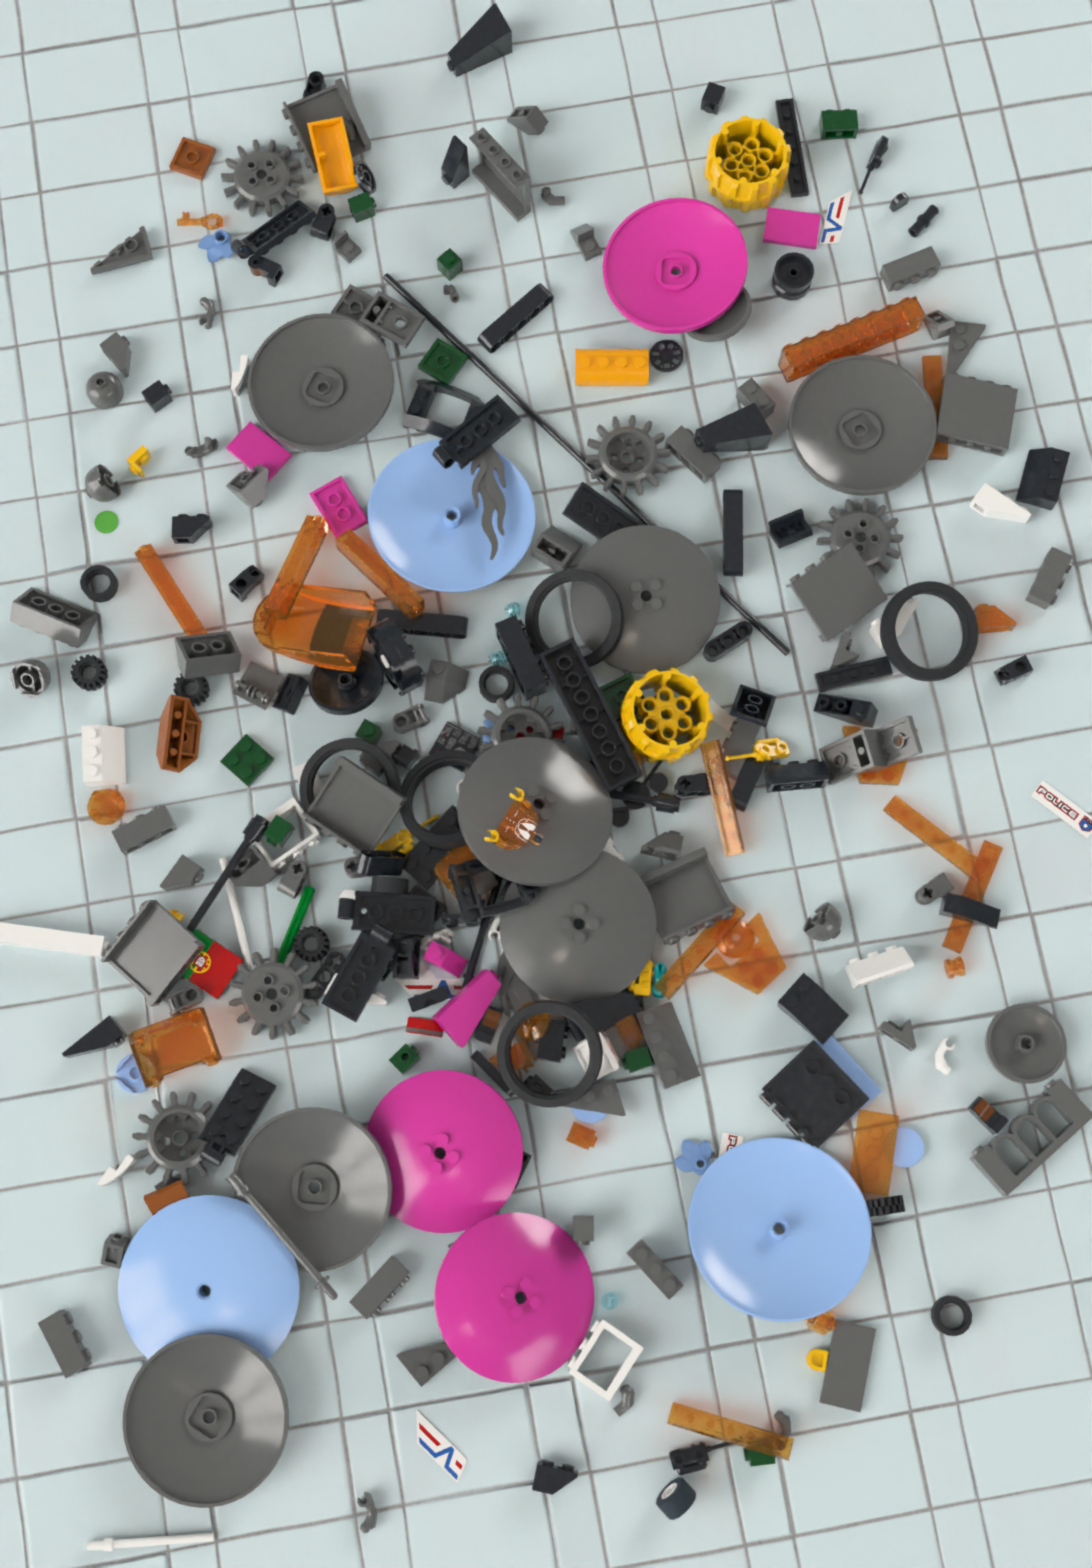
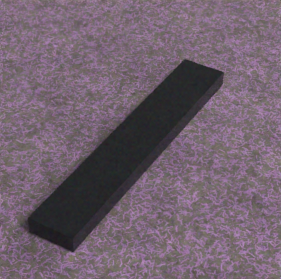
M793 98L776 100L775 107L778 125L784 132L786 145L791 147L789 172L787 175L791 198L809 196Z

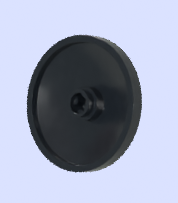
M343 648L341 654L358 657L354 670L326 667L317 664L313 667L308 680V688L314 703L321 710L333 715L355 714L369 707L380 695L384 685L382 667L374 655L359 648Z

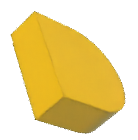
M821 1349L810 1350L806 1356L808 1366L813 1370L826 1372L829 1351Z

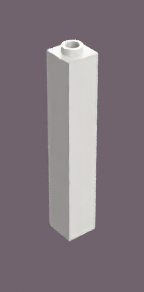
M0 922V944L99 958H103L104 951L110 946L109 939L104 936Z

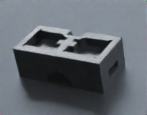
M444 985L409 998L408 1002L411 1011L415 1012L449 999V995Z

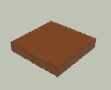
M183 137L169 168L175 172L203 181L216 153V148Z
M179 1180L144 1195V1201L152 1215H154L166 1206L191 1196L182 1180Z

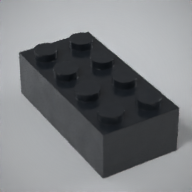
M516 615L495 623V631L523 696L528 701L535 695L539 696L547 692V686L549 685L547 680L549 679L545 670H541V661L538 654L533 653V644L530 637H526L525 626L522 620H518Z

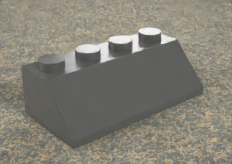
M31 587L12 602L10 621L17 623L19 626L34 630L36 633L49 636L53 640L79 648L87 641L99 614Z
M672 1002L654 1006L635 1014L663 1090L701 1076Z

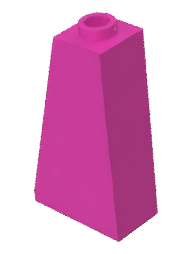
M481 970L432 1016L452 1041L461 1048L468 1042L501 986L498 981L499 976L493 970Z

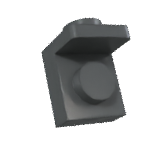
M346 230L337 234L332 241L334 250L347 263L352 262L362 253L361 248L349 238Z
M111 1233L104 1242L100 1264L120 1269L125 1248L130 1238L124 1237L119 1233Z

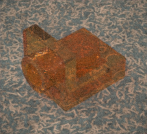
M574 1122L566 1141L588 1150L589 1146L594 1147L598 1137L595 1136V1130Z

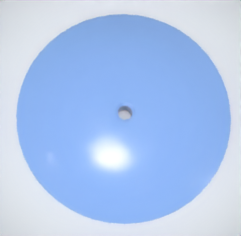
M441 439L417 444L403 451L387 464L372 488L368 503V524L372 540L379 554L400 576L426 589L449 593L467 592L495 583L518 565L527 552L533 538L536 520L535 504L525 478L510 460L497 452L504 464L506 488H503L499 482L497 471H494L496 482L506 502L503 520L505 534L502 536L497 529L498 514L495 509L492 525L498 540V551L494 559L490 560L491 543L481 526L484 509L483 499L479 492V508L476 509L472 497L473 481L480 467L477 468L474 475L470 473L472 461L462 470L456 461L451 467L444 469L432 456L434 449L439 446ZM453 516L456 519L450 520L448 517Z
M761 1138L735 1146L717 1158L705 1171L695 1188L689 1207V1242L693 1257L703 1277L711 1288L730 1305L746 1314L763 1320L775 1322L802 1321L821 1315L834 1308L857 1285L869 1259L872 1239L871 1221L860 1188L838 1161L824 1151L805 1142L787 1138ZM774 1226H780L783 1229V1234H777L774 1231Z
M200 1195L182 1199L166 1206L149 1218L135 1234L126 1250L118 1282L119 1305L124 1324L133 1342L148 1359L164 1346L180 1338L200 1333H215L231 1336L246 1342L268 1360L283 1343L292 1327L300 1295V1279L295 1256L250 1204L220 1195ZM203 1285L210 1287V1294L203 1292Z

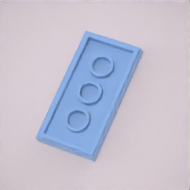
M833 1036L824 1045L816 1041L870 1098L851 1116V1118H854L882 1091Z

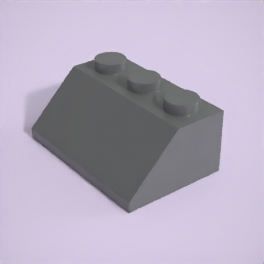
M230 631L175 637L178 665L184 679L230 674L240 671L242 654Z

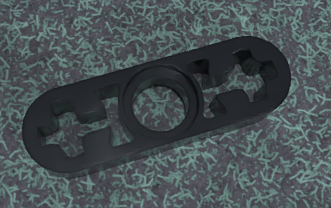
M334 951L328 955L311 980L318 981L320 985L325 987L323 990L319 987L317 990L318 996H313L312 998H310V989H307L306 998L317 1001L322 999L333 976L339 972L345 962V957L342 953ZM340 956L339 960L341 963L334 965L333 969L336 970L334 973L329 968H325L327 964L330 967L332 966L333 961L331 959L333 957L337 958ZM324 971L330 973V980L328 982L320 981V974Z
M476 1050L470 1058L511 1098L514 1093L506 1085L500 1072Z

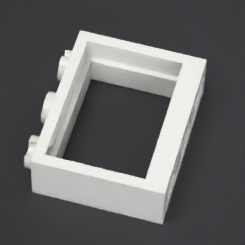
M294 797L264 817L269 821L267 826L270 825L276 815L284 819L296 811L312 835L275 861L262 842L259 841L258 843L255 841V845L274 871L276 869H283L290 859L300 857L304 853L303 850L316 846L320 842L319 839L322 838L317 829L305 821L306 817L301 815L304 811Z
M602 1318L600 1322L598 1320L595 1321L590 1329L593 1332L589 1339L584 1338L579 1346L581 1352L577 1357L573 1356L567 1366L570 1368L568 1370L569 1374L610 1402L644 1347ZM604 1328L632 1347L606 1390L577 1371Z

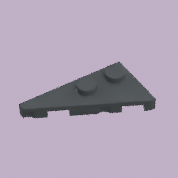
M141 226L138 233L133 237L129 236L123 243L111 250L109 256L103 261L99 260L90 268L92 275L153 260L145 227Z
M954 321L955 326L949 328L946 373L957 372L985 330L986 324Z
M614 1078L594 1084L583 1097L571 1104L561 1106L626 1116Z
M446 1342L401 1352L396 1355L421 1387L456 1357Z

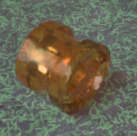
M956 957L955 960H944L945 972L949 979L954 978L956 975L960 977L965 976V966L961 957Z

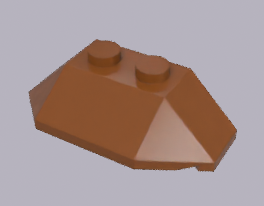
M171 694L160 717L156 756L162 770L180 773L198 758L202 721L189 698Z

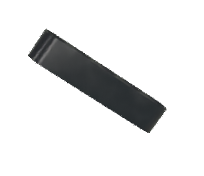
M537 284L478 336L477 341L489 353H494L545 309L554 299V295L543 284Z
M742 489L723 490V576H743Z
M390 609L377 610L376 623L385 618H392L398 629L402 628L405 634L465 639L467 637L469 619L463 616Z

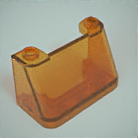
M203 1007L195 1008L140 1028L128 1035L129 1044L145 1088L157 1087L161 1085L165 1075L202 1062V1064H207V1066H213L222 1060Z

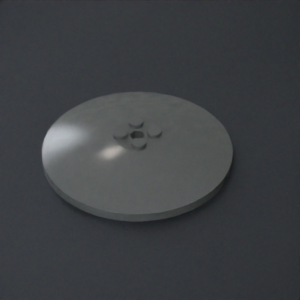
M329 313L299 317L275 330L259 347L252 360L248 374L249 401L262 427L279 442L308 452L338 450L365 437L378 425L385 415L394 390L392 362L380 338L371 329L357 320ZM323 385L328 386L327 391H325V392H320V391H319V388H320L321 386H323Z
M851 355L823 364L809 374L801 383L790 406L788 434L798 461L817 481L842 493L869 496L895 490L909 482L920 472L926 464L935 444L937 419L934 405L928 392L921 382L908 370L880 357ZM861 427L865 433L862 435L857 434L855 429Z
M638 525L619 529L596 542L587 551L577 569L587 570L604 578L615 589L621 599L625 617L622 637L614 651L603 660V662L614 668L635 674H647L648 671L653 669L661 672L668 671L671 667L677 668L693 658L708 642L714 631L720 611V588L716 573L702 550L678 532L652 525ZM572 581L570 592L572 619L580 638L588 649L594 652L602 645L609 633L611 626L610 607L605 596L595 586L582 581ZM643 592L651 594L649 601L642 600L641 594Z
M521 737L510 739L485 751L467 771L461 784L457 801L459 826L465 842L475 857L500 877L528 886L556 885L582 874L602 853L612 828L613 810L611 798L596 768L576 750L546 738ZM515 787L524 791L523 798L530 806L528 809H525L518 800L512 799L509 796L510 793L517 796L518 791ZM540 801L543 804V808H535L533 802ZM521 823L533 824L536 827L533 831H528ZM519 829L530 834L528 840L521 835ZM487 830H496L499 838L507 843L504 847L497 842L485 841L484 837L491 838V833ZM537 833L544 836L540 844L533 840Z
M602 851L598 859L579 876L560 884L539 886L541 892L528 905L500 913V939L505 956L514 972L528 987L538 994L568 1004L612 997L627 988L643 971L655 944L656 912L646 885L627 863L605 851ZM512 882L509 886L503 902L520 897L515 882ZM579 918L584 921L583 929H575L573 925L575 919Z
M305 1107L290 1110L273 1117L261 1125L246 1141L234 1166L233 1172L236 1170L243 1181L251 1185L250 1189L254 1197L318 1272L339 1268L363 1254L381 1233L390 1212L393 1196L392 1175L382 1147L366 1127L339 1111L321 1107ZM312 1182L319 1183V1192H313L310 1189ZM231 1186V1198L248 1203L245 1198L238 1197L236 1195L237 1192ZM296 1259L298 1271L307 1272V1270Z
M200 1333L180 1338L152 1355L140 1368L132 1381L123 1410L124 1441L130 1460L138 1474L158 1494L168 1500L189 1507L209 1508L223 1506L251 1493L269 1476L279 1461L286 1444L289 1429V1407L286 1392L279 1375L271 1363L258 1350L246 1342L231 1336L215 1333ZM206 1411L214 1413L215 1419L213 1422L206 1421Z

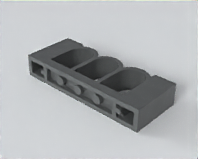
M1062 1079L1050 1080L1044 1086L1046 1088L1042 1092L1044 1097H1039L1032 1101L1029 1106L1028 1115L1014 1118L1009 1124L1008 1133L998 1134L991 1139L989 1145H984L983 1147L979 1145L972 1151L973 1156L970 1160L1002 1196H1008L1092 1119V1112ZM1043 1101L1052 1104L1069 1123L1056 1136L1038 1117L1037 1109ZM1022 1120L1030 1121L1049 1141L1036 1155L1032 1153L1017 1135V1126ZM1002 1138L1012 1141L1029 1160L1015 1174L997 1154V1143Z

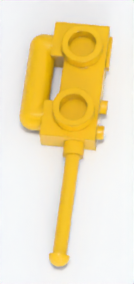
M778 737L759 739L755 741L752 753L734 756L727 755L725 760L753 757L761 762L765 760L770 761L772 759L788 758L790 751L786 742L781 741Z
M435 814V816L420 825L425 827L434 820L439 819V815ZM401 829L399 833L393 834L394 836L376 847L377 850H396L403 845L404 847L398 851L408 854L413 849L412 844L414 841L411 838L412 834L410 831Z
M650 958L639 975V984H636L635 979L628 986V990L634 992L635 996L650 997L651 976L654 975V971H652L654 963L650 961Z

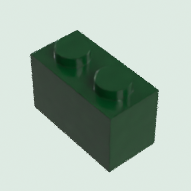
M828 109L821 111L819 119L820 139H855L858 132L857 110Z

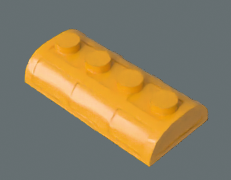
M336 117L307 123L323 194L334 196L356 190L358 183L355 181L356 179L353 174L354 164L343 118Z
M575 349V385L644 386L649 383V349Z

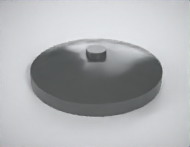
M743 287L735 303L720 318L707 326L686 333L690 337L702 342H718L737 334L747 324L752 312V304L747 290Z
M1015 1004L1003 1009L992 1019L985 1036L986 1053L991 1064L1002 1076L1016 1083L1033 1084L1048 1079L1058 1071L1066 1055V1036L1061 1024L1049 1011L1034 1004Z

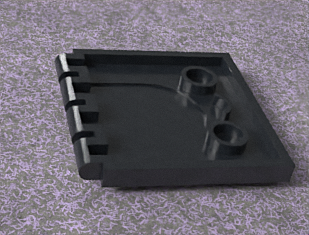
M814 1039L762 1088L764 1092L759 1096L768 1107L773 1103L776 1104L772 1112L782 1122L787 1118L790 1119L786 1126L796 1137L803 1132L804 1136L800 1139L801 1142L810 1144L813 1147L816 1146L817 1148L870 1099Z

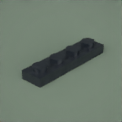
M887 656L815 673L814 677L818 691L822 693L892 676L893 671Z

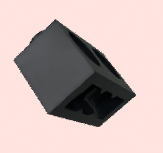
M413 938L394 939L393 948L397 949L393 957V978L419 980L420 940Z

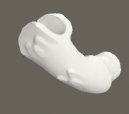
M500 915L494 919L489 930L488 937L490 941L493 934L498 935V942L501 940L499 932Z
M445 928L434 931L433 937L424 936L421 939L420 950L426 953L432 941H443L445 945H449L451 939L448 937L453 936V932Z
M949 1038L941 1040L935 1052L936 1069L944 1075L951 1071V1067L947 1065L944 1059V1054L955 1047L954 1043L950 1047L946 1046V1041Z

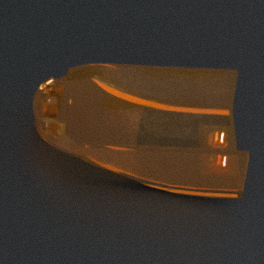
M288 584L279 587L278 591L270 596L267 595L260 602L253 617V631L259 642L271 652L323 668L355 672L367 637L366 628L371 625L377 605L369 594L362 590Z

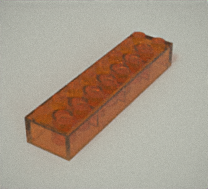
M916 296L912 298L906 297L899 303L894 305L888 304L879 311L873 310L866 316L861 318L855 317L846 324L840 323L833 329L828 331L822 330L813 337H805L798 343L785 345L782 348L778 366L786 383L792 382L811 374L818 367L834 359L860 355L918 332L925 313Z

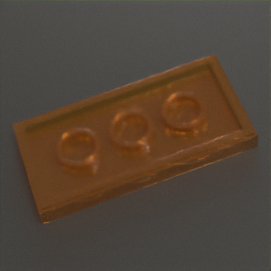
M862 1109L858 1111L850 1175L861 1192L889 1196L899 1115Z

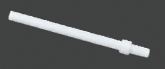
M227 857L220 859L222 872L228 865ZM229 878L225 885L244 964L253 970L234 884Z
M214 1532L114 1540V1538H104V1541L87 1542V1550H104V1552L117 1548L214 1541Z

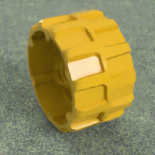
M741 116L738 120L733 122L727 121L722 124L720 132L714 134L710 139L704 176L709 180L708 191L710 194L716 196L722 202V206L726 208L732 207L747 213L752 209L761 208L762 210L768 207L769 202L774 197H780L789 172L791 147L786 145L784 132L780 128L776 129L764 118L760 120ZM772 163H773L772 170H771V174H770V176H769L770 168H771V165H772Z
M672 667L668 671L661 672L653 669L648 671L645 677L632 684L618 709V713L621 715L619 727L630 744L629 747L632 753L638 752L646 757V761L654 763L656 760H667L668 764L676 763L681 757L690 755L704 741L707 736V729L713 721L714 715L709 709L708 701L711 697L708 692H704L697 683L698 679L695 676L689 677L680 673L677 668ZM653 688L656 693L654 697L640 698L643 694L642 691ZM673 691L678 693L680 696L675 698ZM664 694L668 700H661L659 695ZM677 703H681L684 706V710L679 709ZM644 704H649L652 707V711L646 710ZM634 706L638 707L639 715L644 717L639 725L635 719ZM690 708L694 713L695 726L692 725L691 717L686 715ZM661 713H666L669 719L662 718ZM681 721L685 723L686 728H681L678 725V722ZM645 723H651L654 729H648ZM663 731H667L671 738L664 737ZM689 733L687 736L688 742L677 745V742L674 740L675 737ZM655 734L658 742H655L649 737Z

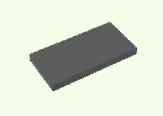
M835 1319L819 1400L820 1403L861 1412L876 1333L875 1328Z

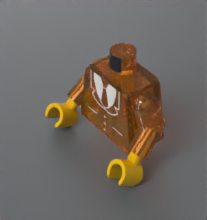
M515 787L518 791L517 796L512 793L509 794L517 802L514 801L496 830H487L491 833V838L484 837L485 841L493 842L504 850L524 848L528 840L539 846L544 838V835L535 831L539 821L532 804L524 796V791Z

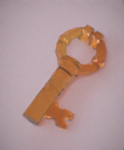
M182 212L183 217L182 219H177V225L203 226L206 229L214 230L223 226L224 218L212 213L202 218L193 219L189 218V212ZM216 218V224L208 225V219Z

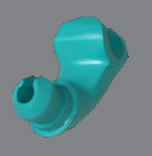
M661 962L657 963L654 968L652 986L653 996L660 999L665 997L667 990V968Z

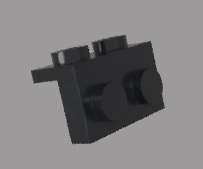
M802 509L768 522L769 535L779 549L813 535L811 527L804 519V511Z

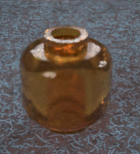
M831 1309L821 1315L804 1320L808 1329L821 1335L828 1334L836 1326L835 1314Z

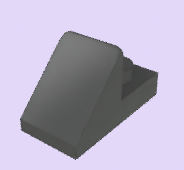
M583 224L570 230L585 261L602 254V250L594 237L593 227Z
M939 310L922 316V320L932 340L948 336L949 328L955 326L954 319Z
M844 630L830 670L846 666L857 661L859 658V654L849 651L853 641L849 639L851 632Z
M910 1019L905 1022L900 1031L898 1026L891 1021H883L878 1027L879 1031L909 1051L915 1050L916 1042Z

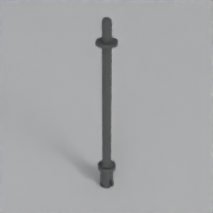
M236 1170L232 1172L225 1180L235 1189L236 1195L248 1201L318 1283L315 1289L317 1290L321 1287L330 1299H337L338 1294L327 1282L330 1276L323 1277L254 1197L251 1193V1185L249 1183L246 1184Z

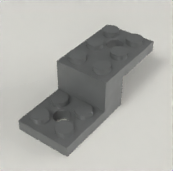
M351 284L331 311V314L343 315L357 320L371 329L378 337L383 335L405 348L408 347L426 320L424 315L379 290L373 297ZM354 305H359L361 307V309L356 312L351 310V308ZM402 320L405 322V325L397 327L395 323Z
M906 716L879 729H862L820 748L819 753L829 774L828 783L829 785H835L863 772H878L921 754L923 750L912 716ZM899 736L902 737V744L900 746L897 743ZM840 756L843 757L842 765L838 762Z

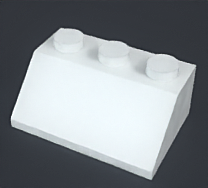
M107 725L81 726L83 782L88 787L127 784L125 728Z
M896 945L885 948L886 952L878 954V951L867 954L865 959L860 960L859 957L851 959L844 968L852 989L906 972L915 965L903 946L897 948Z

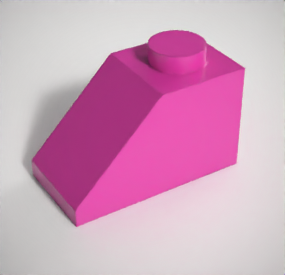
M434 941L431 942L423 957L427 963L457 978H460L468 963V960Z

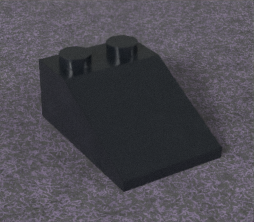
M740 684L729 715L766 727L776 696Z
M804 972L778 1001V1007L822 1045L827 1042L849 1016Z

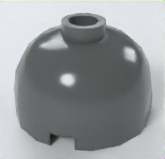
M107 371L93 374L86 384V394L90 402L95 407L103 410L107 409V407L117 406L124 396L123 385L119 378Z
M102 464L93 467L85 477L86 494L99 502L114 500L121 494V489L117 481L113 482L111 478L113 474Z
M30 658L22 660L15 665L11 671V681L15 689L19 688L22 691L21 694L23 696L32 698L39 696L48 688L51 674L49 668L42 661Z
M826 902L814 911L816 915L813 919L809 917L803 928V931L809 937L822 942L831 938L835 939L841 932L840 927L842 924L839 911L829 902Z

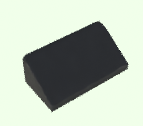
M288 673L272 707L294 715L306 691L308 681L301 676Z

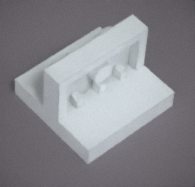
M599 1032L603 1047V1061L597 1080L623 1067L606 1032ZM587 1040L573 1048L585 1073L590 1057Z

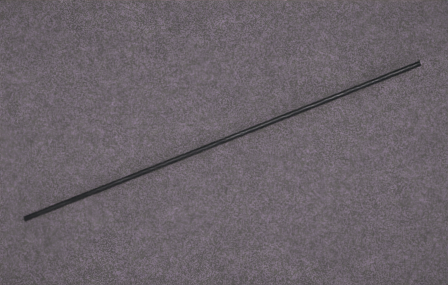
M388 273L383 276V279L420 314L424 315L454 346L468 355V359L584 468L590 473L596 469L592 464L585 463L584 456ZM604 475L596 478L603 485L607 480ZM612 484L609 491L645 525L657 526L626 496L624 498L620 497V490ZM719 584L720 595L779 651L787 656L791 650Z

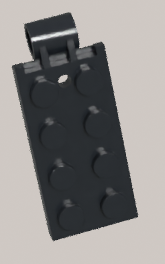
M297 200L244 239L234 240L231 243V251L241 259H246L253 254L258 259L260 256L266 255L274 246L280 245L288 236L297 233L298 229L311 223L317 215L312 208Z
M497 394L441 439L439 446L434 449L432 456L444 469L451 467L456 461L462 470L520 423L521 419Z
M584 482L580 483L562 512L564 516L599 540L619 529L644 525Z
M452 805L429 831L452 833L461 830L457 827L459 822L456 807ZM419 841L407 854L403 869L428 891L468 845L454 849H440Z
M355 891V900L339 898L337 918L353 920L351 926L353 931L371 932L378 922L393 930L394 934L433 937L437 898L433 896ZM363 909L367 910L365 914L362 913Z
M378 922L373 927L370 936L362 931L321 1003L357 1023L397 949L388 946L395 932ZM372 948H376L377 951L372 953Z
M241 1068L199 1136L200 1140L208 1143L202 1151L200 1158L219 1167L226 1153L235 1157L276 1090L277 1085Z

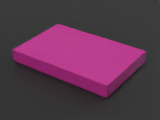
M768 207L763 242L816 250L821 214Z
M251 421L226 447L227 451L252 471L253 467L258 464L266 467L269 470L268 482L292 457L287 450Z
M342 476L309 493L337 540L368 523V518Z

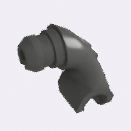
M202 297L200 304L207 310V314L199 317V324L203 325L205 323V329H210L216 315L215 305L212 299Z
M205 437L203 445L199 447L188 446L185 448V454L193 459L203 457L218 449V441L215 438L212 440L210 437Z
M778 1410L774 1417L780 1424L779 1426L782 1431L779 1437H773L771 1440L773 1445L780 1441L777 1451H783L791 1435V1421L789 1416L785 1415L783 1411Z
M364 1492L367 1502H363L358 1498L357 1503L360 1507H366L368 1511L366 1519L360 1525V1530L363 1533H368L370 1529L376 1527L377 1509L371 1494Z

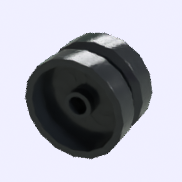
M797 252L781 256L776 262L772 276V288L775 293L782 299L789 301L804 297L809 292L814 275V266L811 260L804 254Z

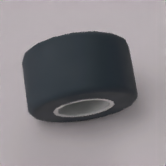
M678 1477L668 1483L659 1493L656 1505L668 1519L675 1520L692 1506L696 1499V1492L684 1478Z

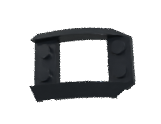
M420 379L416 381L418 386L406 414L403 413V427L406 429L413 428L419 432L431 434L442 439L454 430L441 423L426 419L436 392L470 403L464 421L485 404L479 397L457 387Z
M478 859L465 861L461 864H450L448 867V879L452 881L461 911L459 916L465 921L504 913L528 905L541 892L539 886L516 883L520 897L482 907L472 874L488 871L489 869Z

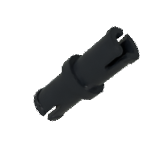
M930 205L923 214L917 217V221L911 228L908 229L909 234L912 237H917L939 213L938 208L935 205Z

